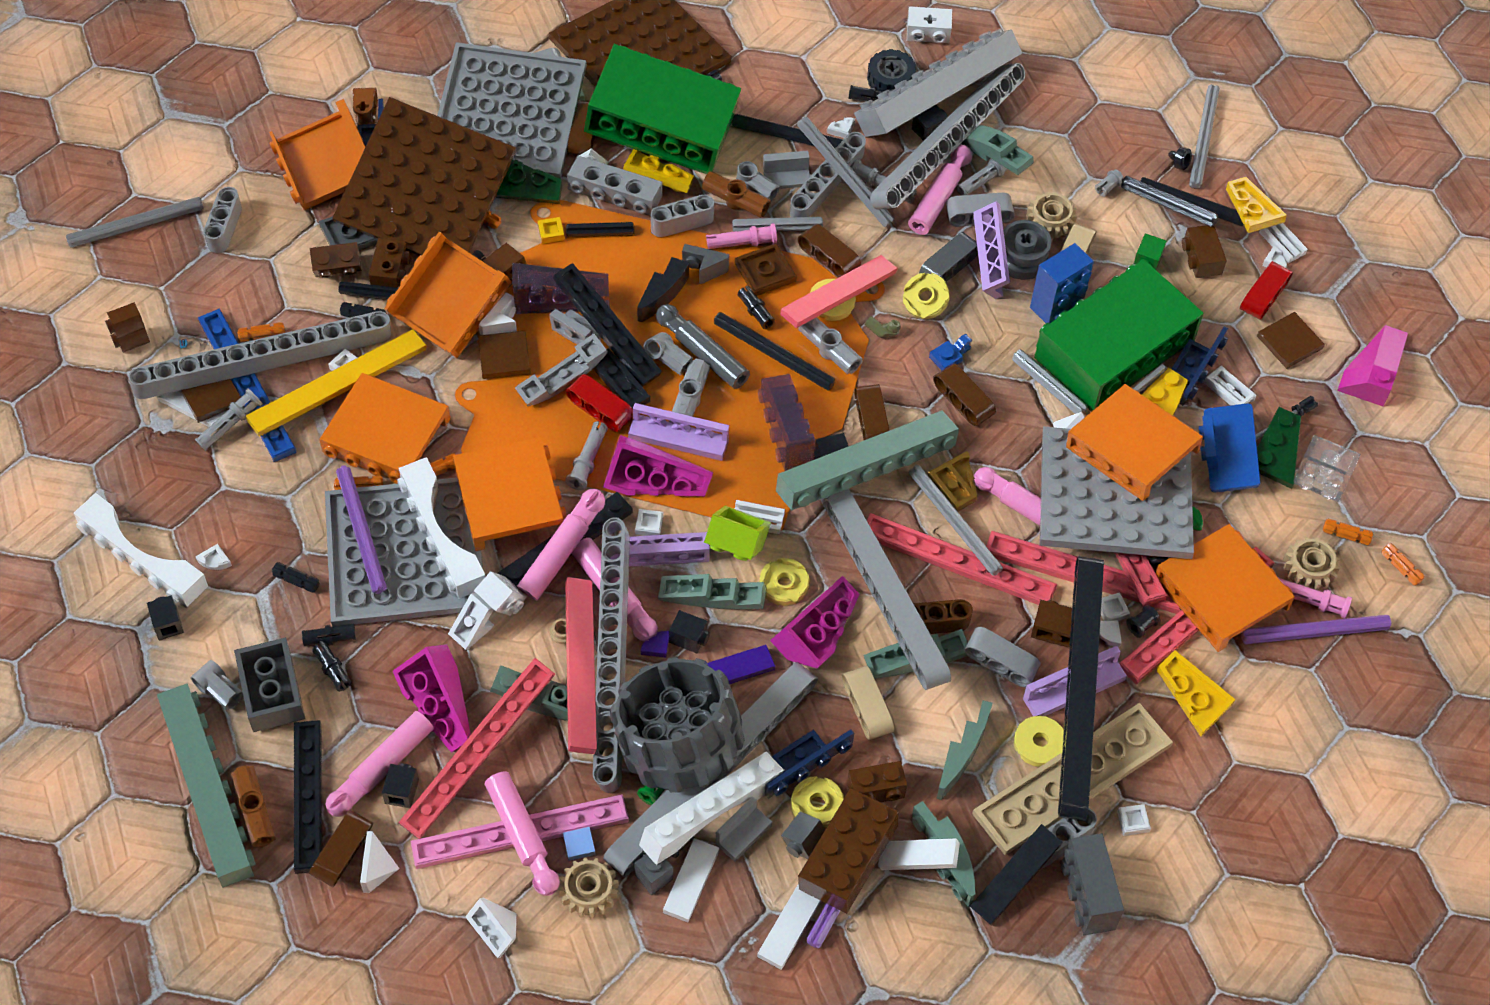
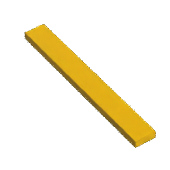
M412 329L247 414L246 420L260 437L349 391L361 373L375 377L425 351L426 344Z

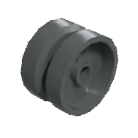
M1014 221L1003 230L1009 276L1020 280L1034 279L1037 277L1039 265L1048 260L1052 242L1050 234L1044 226L1035 221Z

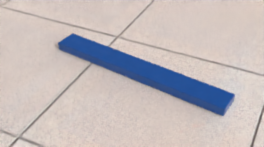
M220 308L198 317V321L213 349L239 344ZM255 373L231 378L241 397L246 394L245 390L249 388L263 403L261 407L271 403ZM257 406V407H256L254 410H252L251 412H253V411H255V410H257V409H259V408H261V407ZM283 425L260 436L273 462L297 453Z

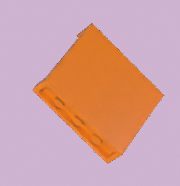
M344 99L335 102L339 110L338 112L277 139L273 131L269 132L273 140L269 142L275 155H279L276 161L281 171H286V174L283 175L288 187L292 186L293 188L290 191L295 204L300 203L303 210H307L344 193L366 147Z
M439 231L436 236L431 238L428 248L423 255L416 259L410 273L403 277L400 287L395 294L388 298L384 309L393 317L458 359L479 329V323L497 304L512 281L499 270L496 271L447 239Z
M361 373L319 439L322 452L329 458H338L352 467H361L375 476H384L398 484L397 479L400 478L399 468L420 460L440 425L447 426L449 423V407L443 403Z
M1124 384L1068 431L1066 448L1144 501L1149 497L1151 486L1191 451L1196 454L1199 453L1203 436L1179 421L1177 417L1160 408L1156 403L1148 400L1137 390Z
M541 436L453 455L455 471L475 551L485 549L484 541L554 525L560 526L566 518L565 507H560L559 501L562 500L559 485L554 486L553 480H556L554 466H549L547 461L551 459L548 445L543 446Z
M1230 524L1195 543L1192 559L1171 557L1159 564L1156 575L1164 590L1217 652L1225 649L1231 638L1279 609L1284 608L1288 611L1295 597L1291 589L1278 579L1274 570L1262 561L1258 552L1251 548L1245 542L1242 534Z

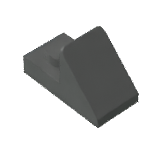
M684 244L682 260L689 262V268L700 269L699 284H703L728 272L729 254Z

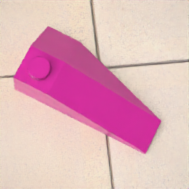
M1385 325L1344 370L1337 391L1384 406L1398 371L1408 333Z
M620 435L603 487L625 495L650 494L658 496V494H674L675 496H705L713 472L643 442Z
M844 576L840 577L770 641L787 660L818 668L835 652L837 641L843 634L844 625L848 617H850L860 594Z
M447 644L428 646L394 669L393 674L402 694L407 700H412L418 707V712L433 725L434 733L452 753L457 751L471 735L459 672Z

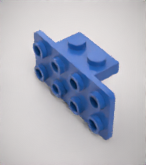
M1246 403L1205 409L1204 416H1202L1203 426H1199V434L1203 436L1202 440H1204L1205 446H1200L1202 461L1207 460L1211 491L1216 493L1259 487L1260 475L1252 405Z

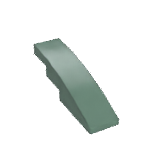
M710 574L662 576L658 599L665 602L707 608L763 609L766 585L764 582L739 583L737 578L712 579Z
M962 629L938 637L937 633L931 635L946 663L967 657L964 650L968 642ZM899 643L863 655L874 679L914 672Z
M982 701L977 723L966 721L961 743L950 741L936 799L942 800L972 761L983 738L992 702Z

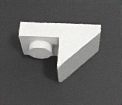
M507 292L479 323L480 335L517 332L516 321L512 319L516 312L514 296Z
M471 593L448 635L465 650L469 649L493 628L494 624L488 619L494 609L477 593Z

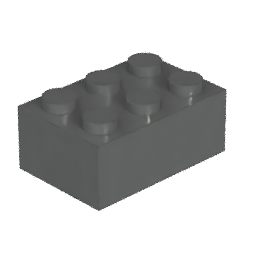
M286 637L234 650L247 716L253 732L305 719L292 655Z
M1103 833L1071 838L1067 849L1064 850V858L1060 863L1062 873L1068 877L1070 884L1067 886L1069 899L1075 903L1074 917L1076 925L1081 927L1083 936L1114 931L1124 912V907Z

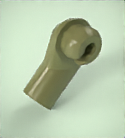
M873 316L864 324L880 338L894 337L901 328L897 320L881 324Z

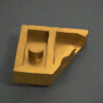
M968 451L928 472L929 478L957 512L977 500Z

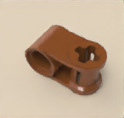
M376 87L353 88V111L356 114V125L375 124L378 107Z

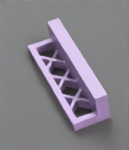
M996 201L973 212L982 290L994 299L1003 297L1002 286L1010 283L1000 204Z
M635 403L633 407V421L628 438L722 461L729 442V425Z
M707 532L630 537L629 567L709 562V544L704 543ZM614 554L610 559H617L620 554Z
M1118 646L1098 653L1096 693L1125 681L1127 677L1118 663L1121 653ZM1068 667L1026 686L1023 700L1033 716H1046L1065 707Z

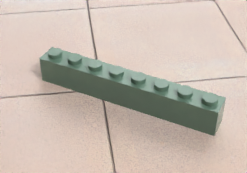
M943 410L781 472L777 477L776 492L791 511L805 507L822 498H828L830 495L848 490L860 483L868 482L873 478L888 474L903 466H909L918 460L929 458L936 453L951 449L956 446L959 428Z
M187 683L157 694L222 888L253 877L254 873L251 866L256 865L251 849L245 850L243 843L247 842L248 839L243 826L237 827L235 820L240 818L235 803L230 804L227 798L232 793L227 780H221L220 774L224 773L220 758L214 759L212 751L217 749L212 735L206 736L204 729L209 728L204 713H198L197 707L201 706L197 692H191Z

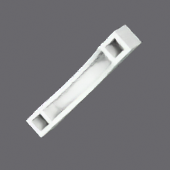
M427 457L400 467V478L397 479L401 492H407L409 496L406 500L411 512L416 511L418 515L416 521L421 532L426 531L428 535L426 542L430 551L435 550L438 555L435 557L439 570H445L447 574L445 580L449 590H455L459 599L475 593L474 590L485 578V573L476 555L454 544L438 526L434 517V503L438 492L436 475Z
M98 494L92 495L74 512L78 522L76 526L83 534L87 535L89 533L100 547L104 549L108 547L112 550L111 552L120 562L125 560L129 563L130 568L137 575L141 576L143 574L146 576L154 588L157 590L162 588L166 591L167 596L172 595L176 604L180 602L185 607H188L208 588L204 574L186 560L161 559L148 555L134 547L120 531L119 519L114 507Z
M766 751L645 827L639 846L656 865L676 853L697 832L721 814L747 802L751 797L758 800L765 796V785L781 775L784 770Z

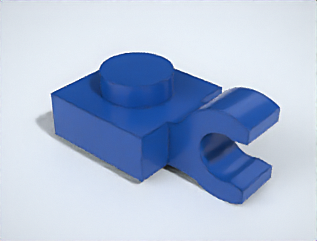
M964 334L953 345L946 341L929 353V358L941 371L952 364L958 365L963 361L962 354L971 349L969 343L972 340L967 334Z

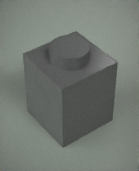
M800 811L781 836L787 845V851L797 858L801 856L808 859L826 829L820 819Z
M646 854L634 863L635 876L651 895L673 880V866L667 859L656 865Z

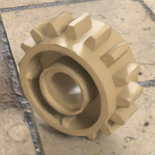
M1045 193L1041 196L1037 195L1035 201H1030L1026 215L1028 216L1027 220L1035 221L1044 226L1051 238H1058L1062 235L1066 236L1068 230L1071 231L1074 223H1076L1077 209L1072 207L1073 202L1069 201L1066 196L1057 193Z
M1306 537L1303 541L1296 540L1294 546H1289L1283 559L1286 562L1283 568L1288 570L1289 574L1287 577L1291 578L1296 584L1318 590L1321 586L1327 588L1330 582L1333 583L1340 570V566H1338L1340 558L1336 557V550L1332 549L1328 545L1329 543H1325L1319 540V538L1309 539V537Z
M585 857L579 863L573 861L571 868L566 867L564 869L566 877H560L559 879L560 885H562L559 887V895L563 896L561 898L563 906L569 904V912L573 913L576 911L581 918L584 915H590L591 918H594V915L597 913L604 915L606 907H613L612 898H618V891L615 889L619 888L618 880L614 879L616 877L615 871H608V863L601 864L598 862V858L592 861ZM592 884L595 886V889L584 891L582 887Z

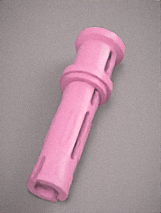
M775 223L768 227L756 228V226H751L749 230L706 235L709 250L751 244V246L756 247L761 243H777Z
M1278 577L1284 585L1291 589L1295 600L1318 606L1321 612L1327 610L1341 615L1343 619L1346 618L1352 597L1344 598L1332 594L1331 590L1321 592Z

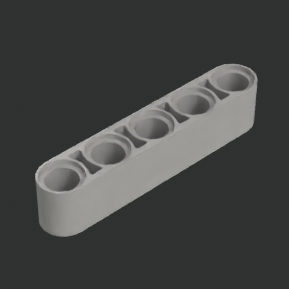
M852 132L835 148L851 168L857 159L861 160L864 156L865 136L859 132ZM827 160L817 168L792 196L790 204L791 218L810 217L843 180Z

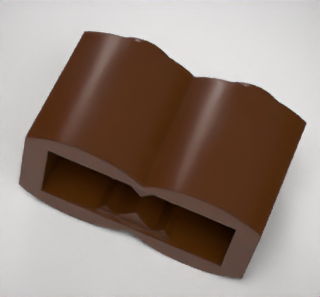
M135 302L107 312L109 319L105 320L115 348L120 347L124 353L150 343Z

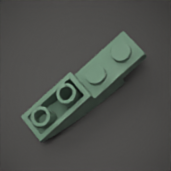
M979 125L961 143L969 147L973 153L985 161L991 158L1016 175L1021 174L1034 163V157L1019 148L1015 138L988 126Z
M500 665L490 692L503 696L522 673ZM551 680L527 710L568 721L567 686Z
M922 801L913 808L912 823L919 832L923 831L928 840L957 839L960 842L957 867L937 868L936 871L943 880L947 879L951 884L956 898L959 901L963 900L969 907L975 897V879L965 844L948 816L938 821Z

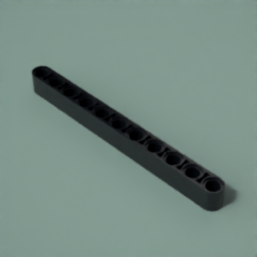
M1078 556L1074 573L1058 817L1086 821L1090 796L1104 560Z

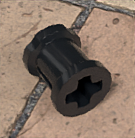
M1149 605L1144 606L1142 612L1135 617L1131 616L1126 620L1128 629L1138 638L1144 636L1145 631L1151 626H1157L1161 622L1157 611Z

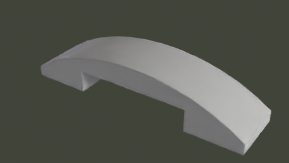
M592 334L576 345L575 353L537 378L534 374L515 387L527 406L543 402L566 390L581 375L589 373L607 354V350L595 334Z

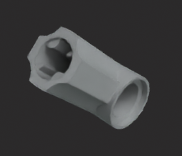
M750 161L740 163L737 168L736 179L745 182L747 189L772 201L779 192L780 186L758 172V168L754 163Z
M664 332L649 338L643 346L652 359H659L679 375L685 373L690 360H692V357L673 343L672 337Z
M209 660L190 677L194 685L202 693L210 694L226 710L235 708L243 697V692L226 677L221 667L213 660Z

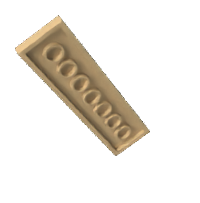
M1140 703L1093 732L1089 800L1172 746V740ZM1062 753L973 810V816L1004 855L1025 843L1041 824L1048 828L1062 819V817H1058Z

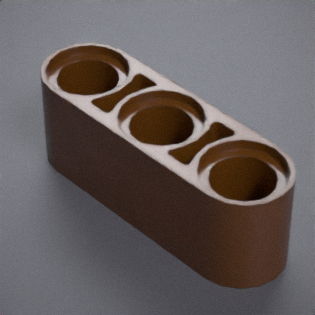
M579 100L577 103L568 139V154L581 155L589 149H593L595 135L584 132L590 101Z
M815 224L798 236V244L801 249L837 278L861 266L859 256L819 224Z
M952 364L934 375L933 381L936 388L971 425L977 426L996 413L992 400L957 364Z
M880 385L855 387V402L863 441L890 431Z
M956 599L913 603L930 634L955 632L960 629L964 631L970 625L973 608L966 600ZM955 614H963L965 617H958ZM930 616H937L940 619H932Z
M350 809L314 862L309 874L333 888L367 836V831H370L373 826V822Z

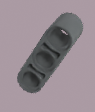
M964 232L959 233L924 262L919 274H937L946 283L977 257V242Z

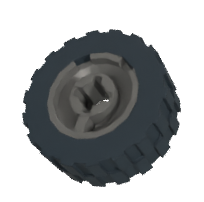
M893 49L882 50L874 54L870 59V63H868V85L875 87V90L892 91L895 89V84L903 80L909 81L913 79L911 75L916 73V64L913 62V58L909 57L905 52Z

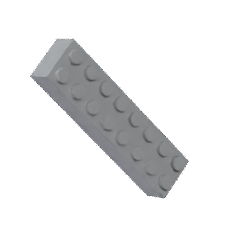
M1001 28L992 33L988 31L979 36L980 40L964 44L962 46L963 50L959 52L956 50L945 56L946 60L933 62L925 72L921 70L911 75L913 79L909 81L903 80L895 84L894 90H886L878 94L877 100H869L861 104V109L854 112L864 136L868 137L890 132L1021 55L1022 51L1012 29L1003 31Z

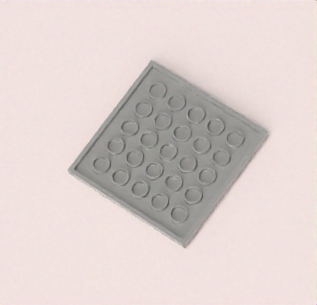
M456 42L437 116L516 147L513 160L516 159L523 162L524 165L533 169H539L561 179L568 150L570 129L587 67L586 60Z
M1043 426L1039 546L1184 559L1193 558L1191 452L1151 486L1149 497L1142 501L1066 448L1069 428Z
M438 479V492L434 503L435 520L442 532L454 544L476 555L483 569L481 550L475 551L458 479ZM398 484L357 488L387 586L385 591L377 594L371 590L342 490L325 491L332 627L353 623L362 624L461 612L470 595L459 599L455 590H449L445 580L447 574L445 570H439L435 557L438 555L435 550L430 551L426 542L428 535L426 531L421 532L416 521L418 515L416 511L411 512L406 498H409L407 492L402 493Z

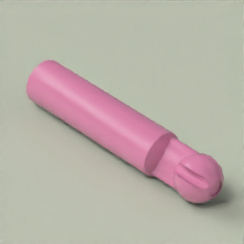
M959 145L951 153L952 162L942 165L908 221L909 227L915 233L925 235L931 229L962 177L960 168L968 165L972 160V151L969 147Z
M983 467L976 471L974 482L980 490L992 493L1000 498L1001 503L1040 526L1041 498L1014 481L1009 482L997 475L992 468Z
M589 489L582 494L571 514L566 516L517 585L523 593L536 601L539 600L589 529L590 523L598 512L604 508L605 497L601 491Z
M585 538L578 543L571 554L600 590L602 552L591 538ZM620 577L611 579L609 583L617 582ZM628 586L627 624L631 627L637 639L647 641L651 637L656 636L658 631L657 623L649 617L642 608L639 599ZM613 601L610 605L615 607L619 601Z
M415 711L349 775V778L336 791L327 797L325 803L327 811L335 817L345 816L365 794H368L387 776L390 764L398 765L434 729L430 721L423 714Z
M509 772L496 773L485 781L484 784L523 866H529L534 875V889L543 896H550L559 887V876L555 871L549 869L544 859L548 853Z

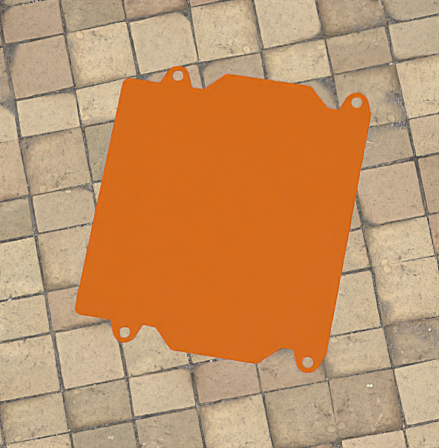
M560 200V204L545 202L535 204L530 210V215L534 222L538 224V220L560 217L565 240L546 244L540 243L520 252L525 258L529 272L505 291V293L507 292L514 296L516 312L512 319L516 321L517 331L526 332L530 374L490 378L483 381H470L461 384L456 389V401L474 414L462 444L461 452L466 453L541 436L543 446L548 445L551 459L547 460L548 465L554 466L556 479L565 481L567 475L571 474L573 470L574 459L580 456L593 423L598 420L571 402L566 395V390L543 402L527 406L515 389L516 386L535 374L537 378L576 352L575 346L577 344L552 330L550 314L555 309L564 314L568 310H573L583 316L553 280L554 274L573 263L642 347L646 340L664 332L672 337L673 343L690 355L692 360L699 359L675 338L676 334L658 323L656 314L644 322H639L637 306L654 272L664 274L671 257L682 260L684 244L708 249L706 235L711 234L687 230L665 237H657L651 232V220ZM540 208H547L550 210V215L546 218H541L537 215V211ZM634 223L633 235L568 237L566 234L567 224ZM751 244L710 249L729 254V270L727 273L703 284H699L700 269L689 268V278L669 304L675 306L679 311V315L686 321L691 320L746 367L750 371V375L740 388L733 389L710 369L701 393L700 404L696 407L693 416L729 425V442L722 461L645 443L713 472L705 496H675L674 494H658V496L650 494L625 495L619 493L620 495L712 517L723 506L735 508L736 500L785 509L781 531L783 530L790 508L776 492L778 474L812 461L806 457L810 444L814 443L818 438L827 437L842 430L861 365L854 373L846 374L832 360L823 358L819 353V348L804 336L798 328H795L781 316L780 313L783 307L809 294L817 282L825 279H837L836 276L811 257L782 251L797 278L794 283L757 296L758 299L764 301L765 308L775 319V323L770 328L766 324L767 329H763L757 319L748 313L747 306L737 295L741 288H745L748 285L735 264L736 257L764 248L763 246L758 245L754 247ZM882 282L876 284L878 291L875 294H868L864 291L856 295V302L879 299L885 293L884 284ZM719 312L728 315L834 377V386L830 390H826L715 325V316ZM852 314L837 321L825 320V317L821 316L817 317L829 329L839 331L842 341L862 358L863 362L869 339ZM601 338L600 342L606 349H608V345ZM652 359L662 372L660 376L643 386L644 390L650 395V402L646 406L672 412L679 393V384L684 379L686 371L684 374L679 375L659 359ZM594 369L586 374L611 391ZM473 389L476 391V396L472 400H466L462 397L463 391ZM633 417L618 432L608 428L593 461L594 470L586 480L588 483L587 487L616 493V491L604 488L603 486L620 435L628 437Z

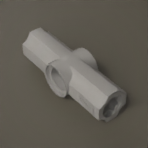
M817 317L798 328L804 336L819 348V353L823 358L832 360L846 374L854 373L862 364V358L842 341L840 332L835 329H829Z
M697 358L690 360L684 379L679 384V393L672 412L694 416L696 407L700 404L701 393L710 371V365L704 360Z

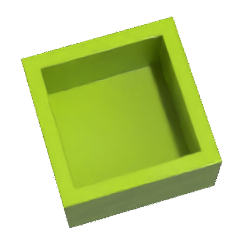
M723 506L712 515L704 543L709 544L710 548L715 551L731 552L739 560H751L763 550L771 522L734 508Z

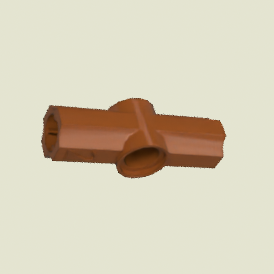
M713 171L708 172L702 183L703 190L725 200L729 208L734 210L742 208L760 218L766 215L771 204L770 199L747 189L745 182L742 180H729Z
M246 765L238 767L231 773L252 846L264 847L270 845L276 838L254 766ZM254 803H258V804H259V805H258L256 808H254V809H248V807H249L251 804H254Z

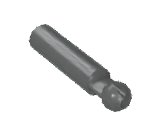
M666 304L659 307L656 313L658 323L676 334L675 338L699 359L704 360L710 365V369L733 389L740 388L747 381L750 371L691 320L686 321L679 315V311L675 306Z

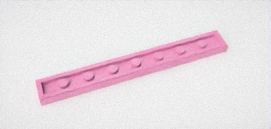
M623 794L529 815L541 841L563 837L564 832L590 827L591 831L629 822ZM502 821L411 841L416 869L515 848Z

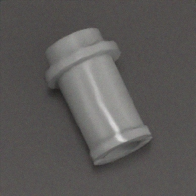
M1116 169L1109 171L1107 177L1095 185L1096 192L1099 194L1103 191L1100 196L1105 197L1114 187L1122 184V179H1124L1122 173Z

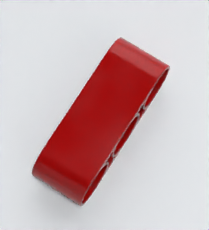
M1271 261L1249 290L1239 309L1261 320L1287 286L1293 271Z
M586 374L581 375L566 389V395L571 402L600 423H604L614 432H618L633 417V409L629 404Z

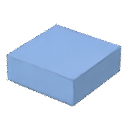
M590 827L563 833L569 861L595 855Z

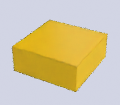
M560 217L538 220L542 244L565 240Z

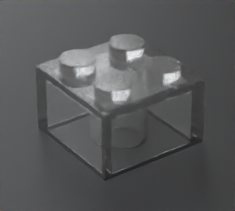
M1313 435L1294 478V484L1299 485L1305 490L1318 493L1327 499L1339 502L1361 454Z

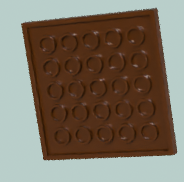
M612 0L549 32V39L567 58L586 60L587 67L584 76L595 87L614 44L648 54L651 57L668 61L671 64L691 69L703 75L731 63L732 56L675 0Z
M389 97L332 219L334 222L376 239L406 241L407 251L418 256L423 255L428 248L429 241L439 231L447 239L470 253L516 153V147Z

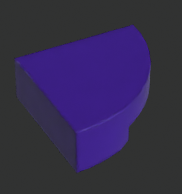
M669 631L657 632L656 636L645 641L641 647V655L666 658Z

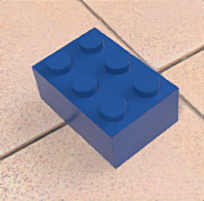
M1076 243L1041 263L1038 267L1030 308L1045 323L1053 322L1063 311H1069L1079 300L1085 299L1094 261Z

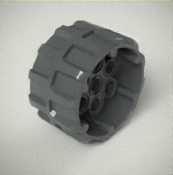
M672 657L667 658L668 661L652 666H644L639 669V673L631 680L624 682L618 689L619 697L617 702L611 706L610 717L628 770L631 773L638 774L641 783L651 789L659 787L668 789L670 793H680L684 789L707 786L712 779L723 771L728 772L734 765L733 759L737 751L742 750L745 738L741 728L742 718L727 676L721 670H713L705 660L696 658L694 661Z

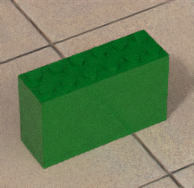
M614 44L588 104L584 132L708 174L709 171L712 172L715 168L735 115L742 88L714 79L711 76L694 72L691 69L671 64L668 61L651 57L648 54L631 50L625 46Z
M1143 259L1137 264L1130 265L1120 276H1114L1104 287H1098L1088 298L1079 300L1069 311H1063L1053 322L1044 324L1039 331L1040 334L1034 358L1060 383L1082 400L1092 412L1124 384L1131 387L1183 350L1189 339L1195 341L1204 313Z

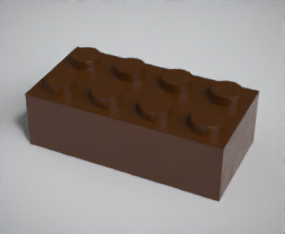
M850 788L799 873V890L847 914L897 829L899 811Z

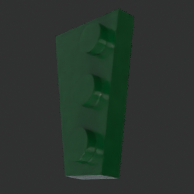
M512 159L495 198L560 204L562 179Z
M1278 407L1257 447L1259 474L1292 489L1295 477L1301 416Z

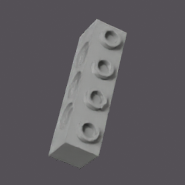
M579 155L567 174L568 190L615 204L618 207H625L641 214L651 216V211L658 206L662 198L661 181Z

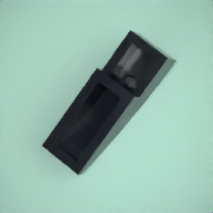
M671 257L664 274L654 272L637 306L639 322H644L654 316L659 307L669 304L677 296L689 278V262Z

